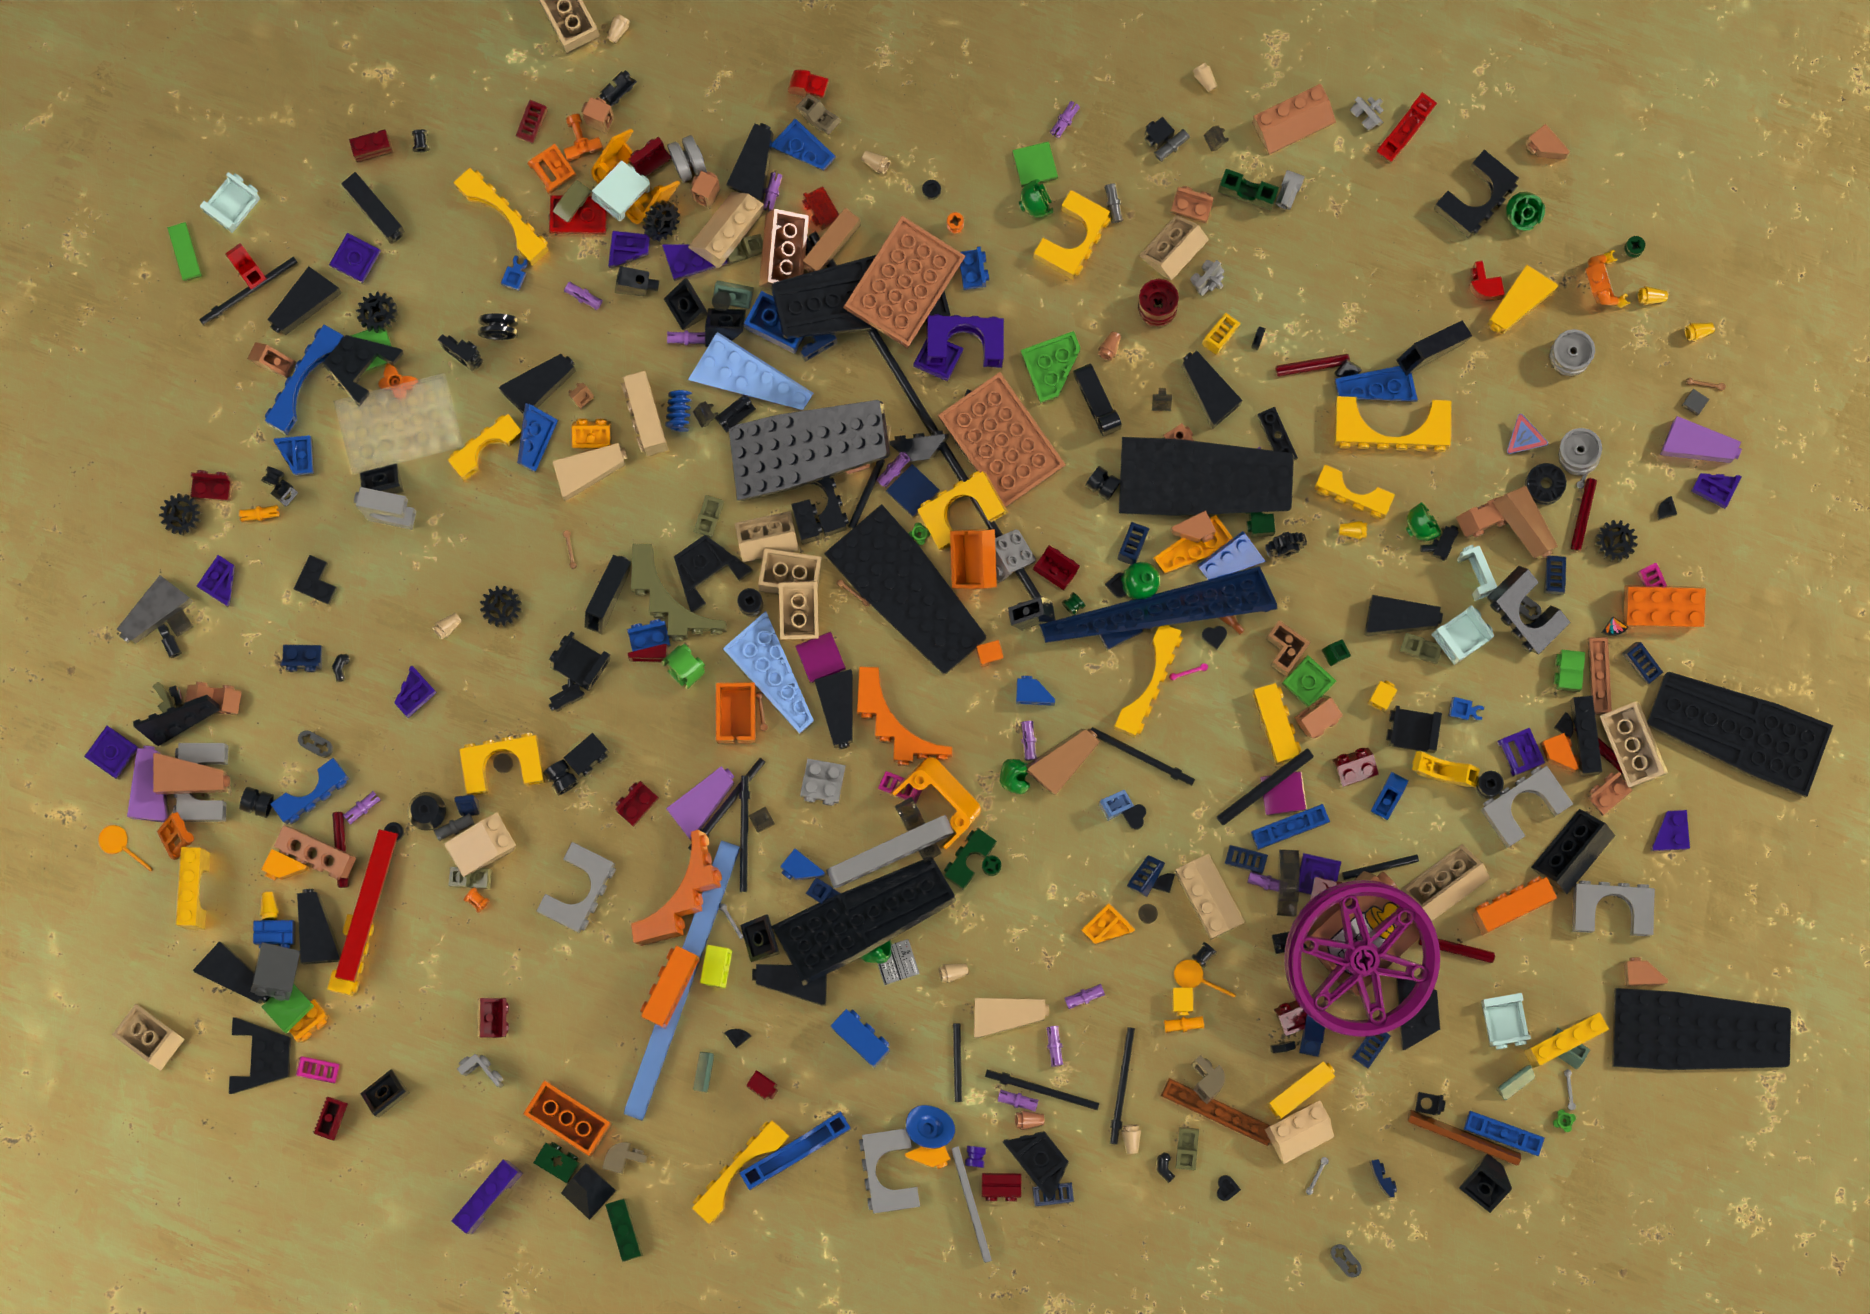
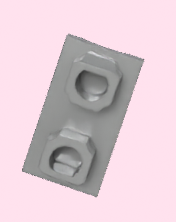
M1358 96L1355 99L1356 103L1350 111L1357 118L1364 111L1368 114V117L1362 122L1367 130H1371L1376 125L1380 126L1384 123L1374 112L1376 110L1381 114L1384 111L1380 107L1383 102L1381 98L1375 101L1370 97L1367 101L1371 106L1362 97Z
M1206 260L1202 265V269L1206 273L1203 276L1195 273L1190 279L1191 283L1196 287L1198 294L1204 296L1208 290L1213 291L1215 287L1218 289L1223 288L1221 281L1224 278L1222 274L1225 271L1218 260L1215 262Z

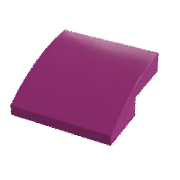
M831 632L819 636V639H811L795 646L810 683L815 682V679L846 669Z
M1301 771L1294 772L1263 796L1266 815L1307 810ZM1269 776L1260 777L1261 782H1263Z

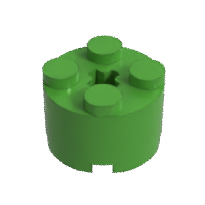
M683 644L682 646L678 645L662 660L663 666L668 665L670 668L668 673L681 686L686 684L685 688L689 689L705 674V664L700 658L697 657L695 659L690 654L692 652L690 648Z

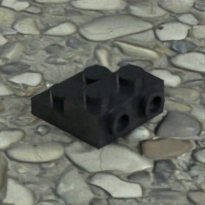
M443 334L438 338L442 349L469 370L473 371L483 363V359L480 358V352L470 341L466 343L461 340L458 343L450 335L446 337Z

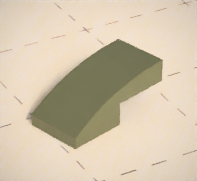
M576 180L563 195L553 212L566 222H570L579 207L583 206L592 190Z
M761 234L742 238L741 242L727 258L728 264L762 254L763 240Z
M709 495L705 496L694 532L709 537L713 536L725 500Z
M1406 633L1400 651L1437 665L1442 648L1437 643Z
M157 682L152 687L163 700L158 707L162 713H165L168 708L174 707L171 698L161 683Z
M450 867L449 886L490 889L492 869L481 868L462 877L457 867Z
M1179 1127L1176 1169L1196 1170L1199 1129Z

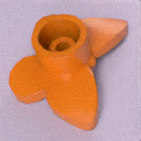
M387 363L383 372L385 377L379 381L378 385L382 390L391 389L394 396L402 400L407 396L406 390H412L419 383V380L412 376L399 375L397 369Z

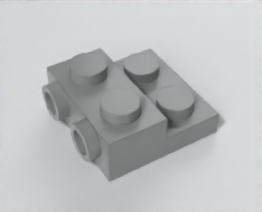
M807 759L800 796L807 802L815 803V800L823 801L824 805L834 806V803L839 804L846 766Z

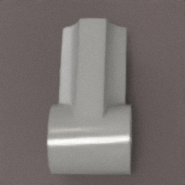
M1290 170L1286 171L1281 184V191L1276 200L1277 206L1285 210L1291 209L1305 176Z

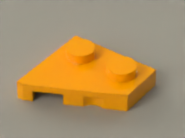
M1108 903L1081 931L1094 944H1098L1132 933L1135 929Z

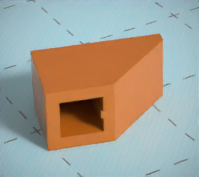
M1565 733L1540 743L1547 762L1570 772H1575L1579 769V759L1576 754L1573 755L1571 750L1572 742L1568 736H1565Z

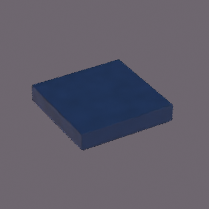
M913 464L886 490L912 517L918 513L917 509L921 508L920 505L923 502L931 500L940 491Z

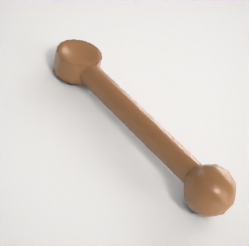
M1692 378L1686 379L1688 385L1709 386L1718 388L1719 391H1723L1726 387L1724 383L1713 384L1696 381Z
M566 530L563 532V536L567 542L571 562L569 566L571 569H575L577 564L574 562L570 543L571 533Z
M842 579L837 581L839 587L845 588L861 600L864 606L870 605L862 596L844 584Z
M759 691L756 693V698H758L761 717L760 729L766 731L768 726L765 724L763 693Z

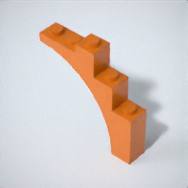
M859 667L857 714L861 715V718L872 719L873 716H876L875 737L879 739V742H891V739H894V762H897L898 766H909V763H913V756H917V759H926L929 756H934L937 760H948V757H952V747L936 745L922 740L910 733L897 721L883 698L880 687L879 667Z
M700 830L691 831L692 848L690 862L686 875L672 898L654 914L631 924L634 943L643 946L683 936L685 924L681 916L701 912L703 898L700 892L721 887L722 875L718 868L710 865L712 864V858L708 853L707 847L709 839L704 832Z

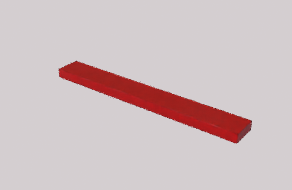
M378 830L335 974L337 979L355 983L398 838L397 833Z

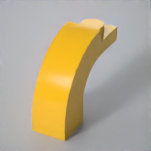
M1416 751L1412 770L1416 771L1420 776L1466 787H1476L1480 771L1479 768L1473 765L1445 761L1421 751Z

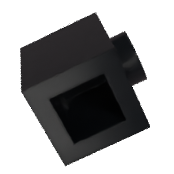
M1161 117L1158 121H1152L1146 126L1144 139L1150 147L1153 146L1157 150L1166 143L1168 138L1171 139L1174 136L1175 130Z

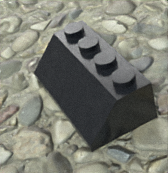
M1579 809L1531 868L1541 877H1547L1553 887L1568 894L1616 835L1605 822Z

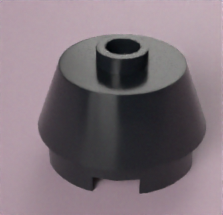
M420 793L409 803L408 818L418 829H435L445 818V803L434 793Z

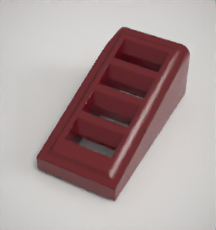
M529 100L516 133L517 138L532 144L534 143L548 112L545 105ZM535 109V110H537V111H540V114H539V113H536V112H534V111H532V110ZM529 116H533L538 119L537 121L530 119ZM526 123L532 124L535 127L531 128L529 126H526ZM523 130L531 132L532 135L523 133Z
M661 644L629 652V661L662 662L668 656V645Z

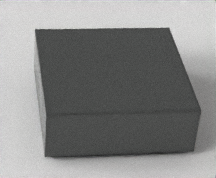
M1693 389L1682 406L1698 416L1709 401V398Z

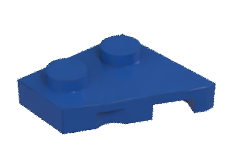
M310 435L274 438L275 444L295 476L314 474L312 438Z

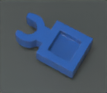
M517 255L513 258V268L507 267L501 285L519 291L526 276V273L522 270L527 267L528 261L524 259L522 264H518L519 257Z
M1452 697L1448 716L1463 720H1469V716H1471L1474 720H1482V717L1476 715V711L1484 710V707L1480 705L1471 707L1472 701Z

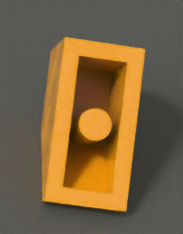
M271 849L261 870L266 872V877L275 881L276 878L283 880L306 872L309 867Z
M921 1146L905 1153L908 1159L932 1168L937 1167V1169L947 1166V1161L951 1160L945 1146L940 1148H925Z

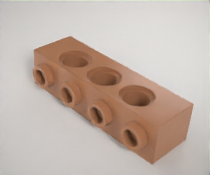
M283 825L274 847L280 849V853L288 857L290 854L296 856V861L305 865L309 862L313 864V869L320 872L326 870L330 872V877L337 880L340 877L348 878L357 858ZM299 841L301 846L300 849L296 851L295 845ZM316 849L317 856L312 858V851ZM330 857H333L334 863L329 866L328 860Z

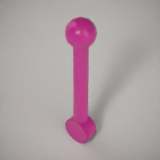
M1203 663L1200 667L1194 669H1190L1177 674L1171 673L1169 678L1171 680H1176L1177 677H1181L1190 673H1194L1200 670L1206 671L1208 669V665L1206 663Z

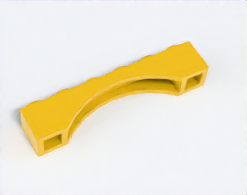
M471 168L467 169L453 182L455 187L468 201L486 204L505 216L514 229L519 253L533 266L548 252L547 241L541 235L537 237L534 234L535 229L528 222L525 224L521 220L522 216L516 209L512 211L508 207L509 202L503 196L499 198L495 192L497 190L490 183L486 184L483 181L484 177L478 170L474 172Z
M1169 625L1158 627L1152 641L1155 652L1153 678L1145 692L1137 700L1122 708L1114 726L1115 730L1135 738L1136 734H1141L1145 725L1142 723L1144 716L1148 717L1152 710V706H1149L1152 699L1156 700L1159 694L1158 684L1159 682H1164L1167 676L1166 666L1167 664L1171 665L1175 658V654H1172L1174 648H1179L1183 637L1180 636L1181 630Z
M766 1121L759 1129L761 1133L757 1137L753 1135L746 1143L748 1147L743 1152L740 1150L732 1158L734 1160L730 1167L726 1165L719 1172L721 1177L717 1181L713 1179L706 1187L708 1191L703 1196L699 1194L692 1202L694 1204L692 1209L708 1224H711L724 1210L727 1188L738 1170L757 1156L778 1151L790 1138L774 1121L770 1123Z

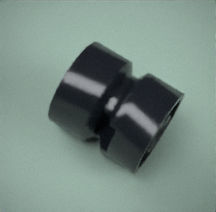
M1098 466L1085 486L1093 492L1098 491V495L1108 501L1120 485L1121 480L1113 475L1108 476V471Z
M747 588L740 592L737 602L741 613L747 617L758 616L762 612L764 604L761 594L752 588Z
M564 759L554 763L543 772L547 780L553 782L552 787L558 796L571 790L579 783L574 774L569 773L570 768Z
M1487 771L1478 778L1475 789L1480 797L1490 799L1501 792L1504 781L1502 776L1496 771Z
M246 787L241 797L239 809L247 813L254 811L255 815L267 818L272 809L271 803L274 801V794L264 791L259 793L257 789Z

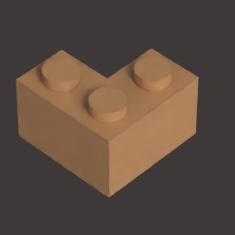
M1280 620L1266 638V640L1281 650L1271 666L1287 677L1311 643Z

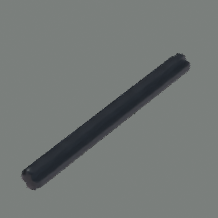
M1308 748L1302 751L1217 816L1218 821L1222 825L1227 824L1314 757L1312 752Z

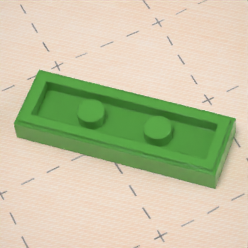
M186 222L167 227L182 280L187 281L202 276Z

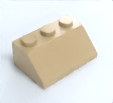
M1176 215L1139 256L1160 275L1172 280L1191 261L1193 256L1203 248L1209 238L1198 224Z
M790 511L735 523L743 562L763 558L765 548L786 552L799 550Z
M765 548L758 584L759 591L779 594V582L817 581L818 584L821 557Z
M1320 1100L1264 1129L1283 1164L1334 1138L1330 1118Z

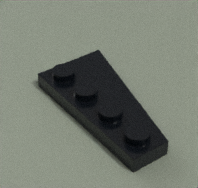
M204 695L185 702L182 707L168 708L167 712L159 715L154 713L143 721L140 719L133 721V727L156 746H160L216 713L220 708L219 704L211 697Z

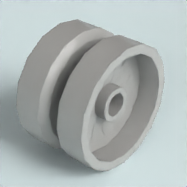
M692 135L682 138L684 151H682L679 143L676 141L667 144L682 183L692 180L690 167L698 176L701 171L707 173L704 158Z
M1576 329L1566 330L1558 336L1550 349L1549 357L1552 366L1562 375H1579L1586 370L1594 358V342L1583 331Z
M1573 429L1566 433L1561 440L1558 454L1559 462L1564 470L1570 474L1578 476L1589 474L1599 464L1602 443L1597 434L1590 429Z

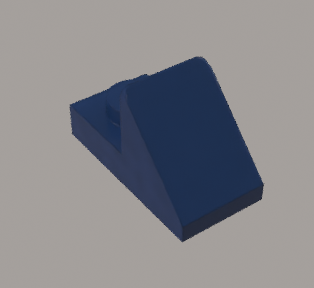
M832 334L811 336L815 343L806 344L802 348L803 350L800 351L801 356L805 362L837 344L836 336Z
M1308 1014L1299 1053L1319 1057L1325 1027Z

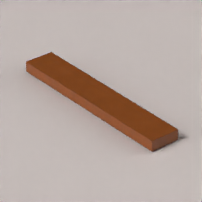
M1170 1078L1168 1079L1161 1094L1162 1097L1261 1144L1269 1145L1270 1139L1264 1129L1270 1127V1125L1215 1099L1206 1104L1192 1088Z
M1410 1110L1408 1115L1409 1123L1519 1166L1521 1153Z

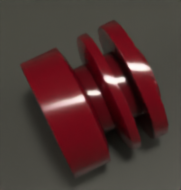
M1154 279L1144 284L1139 294L1138 311L1139 316L1145 323L1150 326L1161 327L1172 322L1177 313L1179 300L1178 291L1175 286L1164 279Z

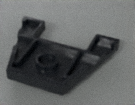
M346 335L324 360L323 364L335 380L343 386L345 392L353 398L355 404L360 407L370 394L369 390L355 382L376 357L394 366L403 355V350Z
M706 535L674 556L690 611L693 613L706 605L696 587L724 567L729 566L739 581L753 572L750 566L740 561V559L733 556Z
M233 1017L232 1035L252 1036L250 1076H230L229 1094H235L289 1077L291 1037Z

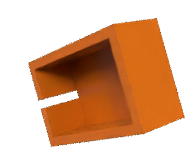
M995 529L950 531L952 588L984 589L997 587Z
M716 683V741L718 744L735 743V740H738V743H756L755 683Z

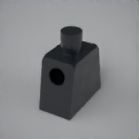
M623 266L619 267L615 293L645 296L647 290L658 291L659 280L649 279L648 271Z

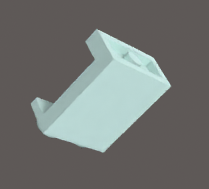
M621 160L592 190V199L618 221H621L625 217V212L644 192L648 193L650 191V182L644 175H639L631 164H626Z
M228 172L224 183L208 202H202L200 208L204 213L233 233L257 204L260 197L255 187L250 184L248 186L243 183L244 180L236 173L232 175Z
M1467 546L1462 549L1463 551L1460 552L1457 561L1458 563L1467 559L1470 561L1480 584L1472 593L1474 601L1489 596L1497 588V585L1480 546Z
M1472 605L1431 634L1454 665L1494 637L1491 626L1484 622L1479 610Z
M1522 993L1481 1001L1490 1047L1496 1046V1050L1508 1048L1507 1044L1510 1043L1520 1046L1527 1044L1526 1040L1531 1039V1036L1528 1034L1522 1004Z

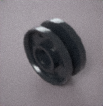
M492 313L478 317L479 324L484 326L478 329V335L482 338L508 340L518 336L517 329L512 328L518 325V318L515 316Z
M1543 463L1531 469L1525 479V486L1536 504L1550 505L1561 498L1566 489L1567 481L1565 474L1559 467L1554 464ZM1541 481H1548L1550 483V487H1542Z

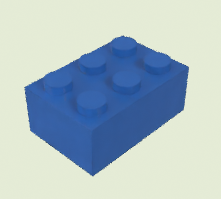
M761 291L744 322L745 329L795 354L804 337L790 339L783 337L774 298Z
M846 1009L830 1027L875 1068L890 1052L888 1048L889 1043L882 1036L877 1038L874 1035L875 1030L867 1022L863 1025L859 1021L861 1019L860 1016L853 1009L850 1012Z

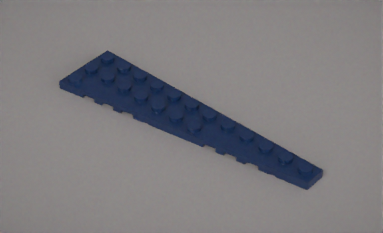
M1259 566L1157 593L1146 599H1134L1040 624V631L1046 643L1143 628L1151 629L1157 626L1261 611L1268 612L1277 609V603Z

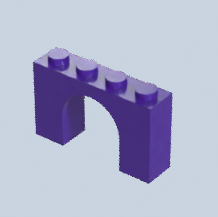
M928 315L926 365H945L947 341L949 338L957 333H970L976 336L982 343L983 367L1002 368L1004 360V318L994 316L980 318L979 316Z
M503 1159L451 1221L466 1234H473L485 1220L483 1216L493 1202L507 1188H511L522 1176L523 1172L510 1161Z

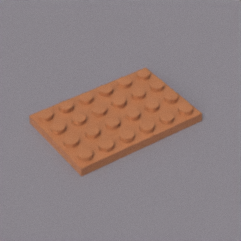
M901 216L843 308L908 348L966 256Z
M1000 372L938 415V418L975 470L980 471V473L983 471L987 474L1005 508L1066 465Z

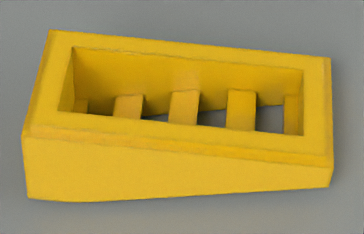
M1225 313L1204 338L1202 345L1215 355H1218L1241 323ZM1225 321L1226 323L1231 325L1232 329L1226 326L1223 322Z

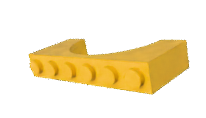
M1337 396L1335 400L1334 445H1339V448L1358 446L1359 449H1369V446L1377 447L1379 450L1396 447V450L1401 451L1415 448L1416 451L1434 449L1436 452H1444L1451 446V401L1432 400L1427 420L1419 429L1409 435L1388 437L1375 432L1363 421L1357 408L1356 397Z

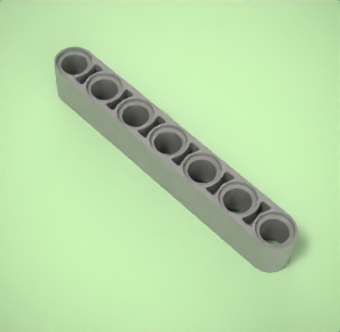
M944 815L832 866L826 871L833 888H839L953 835L954 832L947 816Z

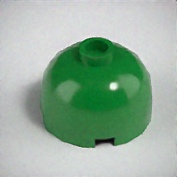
M1039 179L1033 180L1023 187L1020 195L1021 201H1019L1021 210L1023 212L1026 211L1035 218L1053 213V207L1049 209L1048 203H1052L1043 183L1038 184Z
M1527 191L1519 192L1508 201L1506 215L1509 222L1517 229L1523 231L1531 230L1534 228L1533 226L1537 223L1540 224L1543 220L1545 205L1536 194Z
M1423 502L1413 507L1408 513V526L1406 530L1411 537L1415 536L1421 541H1430L1440 536L1441 530L1434 516L1427 512L1429 509Z
M1137 562L1130 565L1124 570L1121 577L1122 588L1128 597L1132 599L1149 598L1157 593L1160 587L1161 578L1158 570L1147 562Z

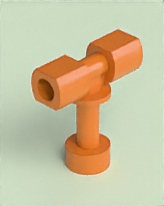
M573 114L566 118L568 127L573 128L576 137L574 146L564 149L568 162L581 158L580 154L589 151L593 154L604 150L599 137L591 140L583 137L580 128L582 123L580 114Z

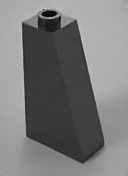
M754 123L726 185L734 191L750 194L763 203L774 134L768 125Z
M356 172L341 183L347 195L389 243L397 241L403 236L402 233L405 232L403 227Z
M308 266L267 319L271 324L270 328L278 334L282 332L287 335L342 293L341 290Z
M1462 320L1414 343L1396 361L1407 376L1463 345L1472 337V334Z
M1195 351L1193 354L1190 352L1182 359L1184 361L1182 369L1211 428L1214 429L1242 404L1243 400L1198 351Z
M559 354L502 384L499 390L524 415L525 403L538 408L576 372L573 366L575 363L570 357H564L562 354Z
M616 555L612 556L585 611V628L603 634L630 572L631 561H628L627 558Z
M1372 595L1364 635L1372 636L1436 629L1438 624L1442 623L1443 613H1440L1441 607Z
M851 669L814 680L834 748L838 747L839 750L850 747L849 744L853 743V674Z
M304 889L302 893H297L301 963L305 965L339 962L341 952L321 896L318 892H314V889Z
M220 941L193 969L195 973L256 1003H265L271 998V996H258L250 992L254 971Z
M756 964V969L752 971V980L756 981L758 986L820 1006H826L827 974L803 986L792 965Z

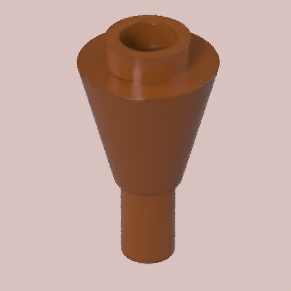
M1235 615L1219 617L1221 621L1231 626L1239 635L1244 631L1243 627L1237 622Z

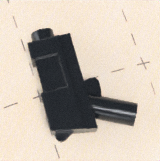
M1451 525V527L1446 526L1439 540L1434 539L1432 545H1421L1420 551L1434 552L1433 557L1445 561L1452 549L1451 546L1458 536V527Z
M567 678V684L562 686L563 691L549 698L551 701L549 707L552 711L556 710L558 712L566 705L573 704L582 699L585 693L578 684Z

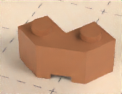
M1498 498L1489 500L1486 504L1479 507L1471 508L1456 517L1465 538L1471 536L1477 538L1485 534L1484 530L1489 527L1498 525L1500 528L1508 524L1493 504V501Z
M196 682L195 685H188L185 702L208 695L219 704L220 710L217 711L219 714H238L241 691L234 690V686L223 685V688L208 687V683Z

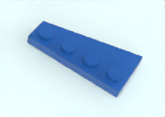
M1400 366L1335 379L1337 393L1341 397H1356V399L1418 401L1412 373L1406 376Z

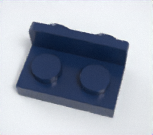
M283 645V658L280 666L288 672H297V669H305V672H316V669H322L323 646Z

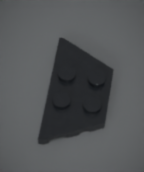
M1396 978L1398 1005L1408 997L1416 981ZM1433 990L1425 1005L1413 1018L1400 1026L1402 1050L1408 1049L1440 1030L1437 990Z
M1045 1131L1035 1133L1034 1135L1020 1136V1138L1004 1140L1003 1144L1046 1198L1051 1201L1069 1161Z

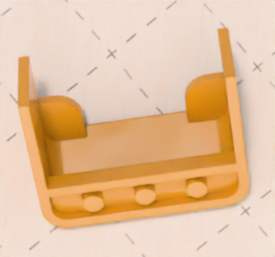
M632 129L612 137L592 167V177L598 184L621 160L626 164L630 163L628 158H630L632 150L626 142L634 132ZM677 180L665 187L658 185L654 189L650 187V191L648 193L644 192L625 212V215L635 224L643 222V219L647 218L645 213L651 211L650 206L655 207V203H661L662 200L667 202L680 182Z
M932 757L923 760L889 793L891 796H896L908 783L917 790L925 789L931 783L945 797L957 812L950 819V825L955 832L940 846L941 849H947L972 824L981 811L980 804L937 759Z

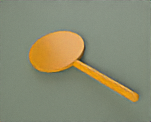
M110 825L100 832L98 842L103 851L109 854H117L124 850L149 871L153 870L126 848L128 837L123 828L117 825Z
M1183 960L1175 968V980L1183 988H1195L1202 982L1229 996H1236V994L1203 979V969L1194 960Z

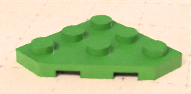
M1074 331L1021 350L1040 404L1058 398L1081 349Z

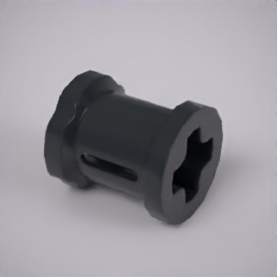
M424 129L412 131V136L414 137L413 151L417 153L429 151L430 147L427 145L428 131Z
M1203 942L1202 948L1196 955L1193 954L1191 957L1205 968L1207 961L1212 955H1216L1217 952L1210 945Z

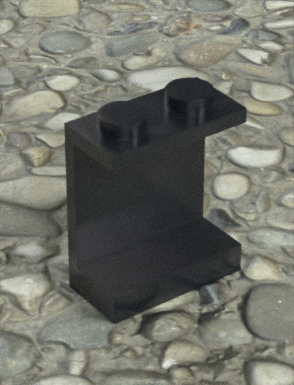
M571 631L568 636L565 635L562 638L559 650H555L550 656V668L590 691L610 662V654L605 651L599 654L575 640V633Z
M1395 706L1394 710H1390L1389 722H1392L1391 729L1387 730L1386 740L1389 741L1388 746L1435 753L1437 751L1442 713L1434 712L1429 714L1400 709V706Z

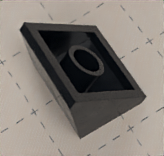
M687 278L680 282L664 298L682 330L707 317L706 308Z
M397 463L360 472L361 487L393 494L404 492Z
M768 914L740 925L751 962L780 954Z
M391 1069L360 1094L375 1117H380L410 1092Z

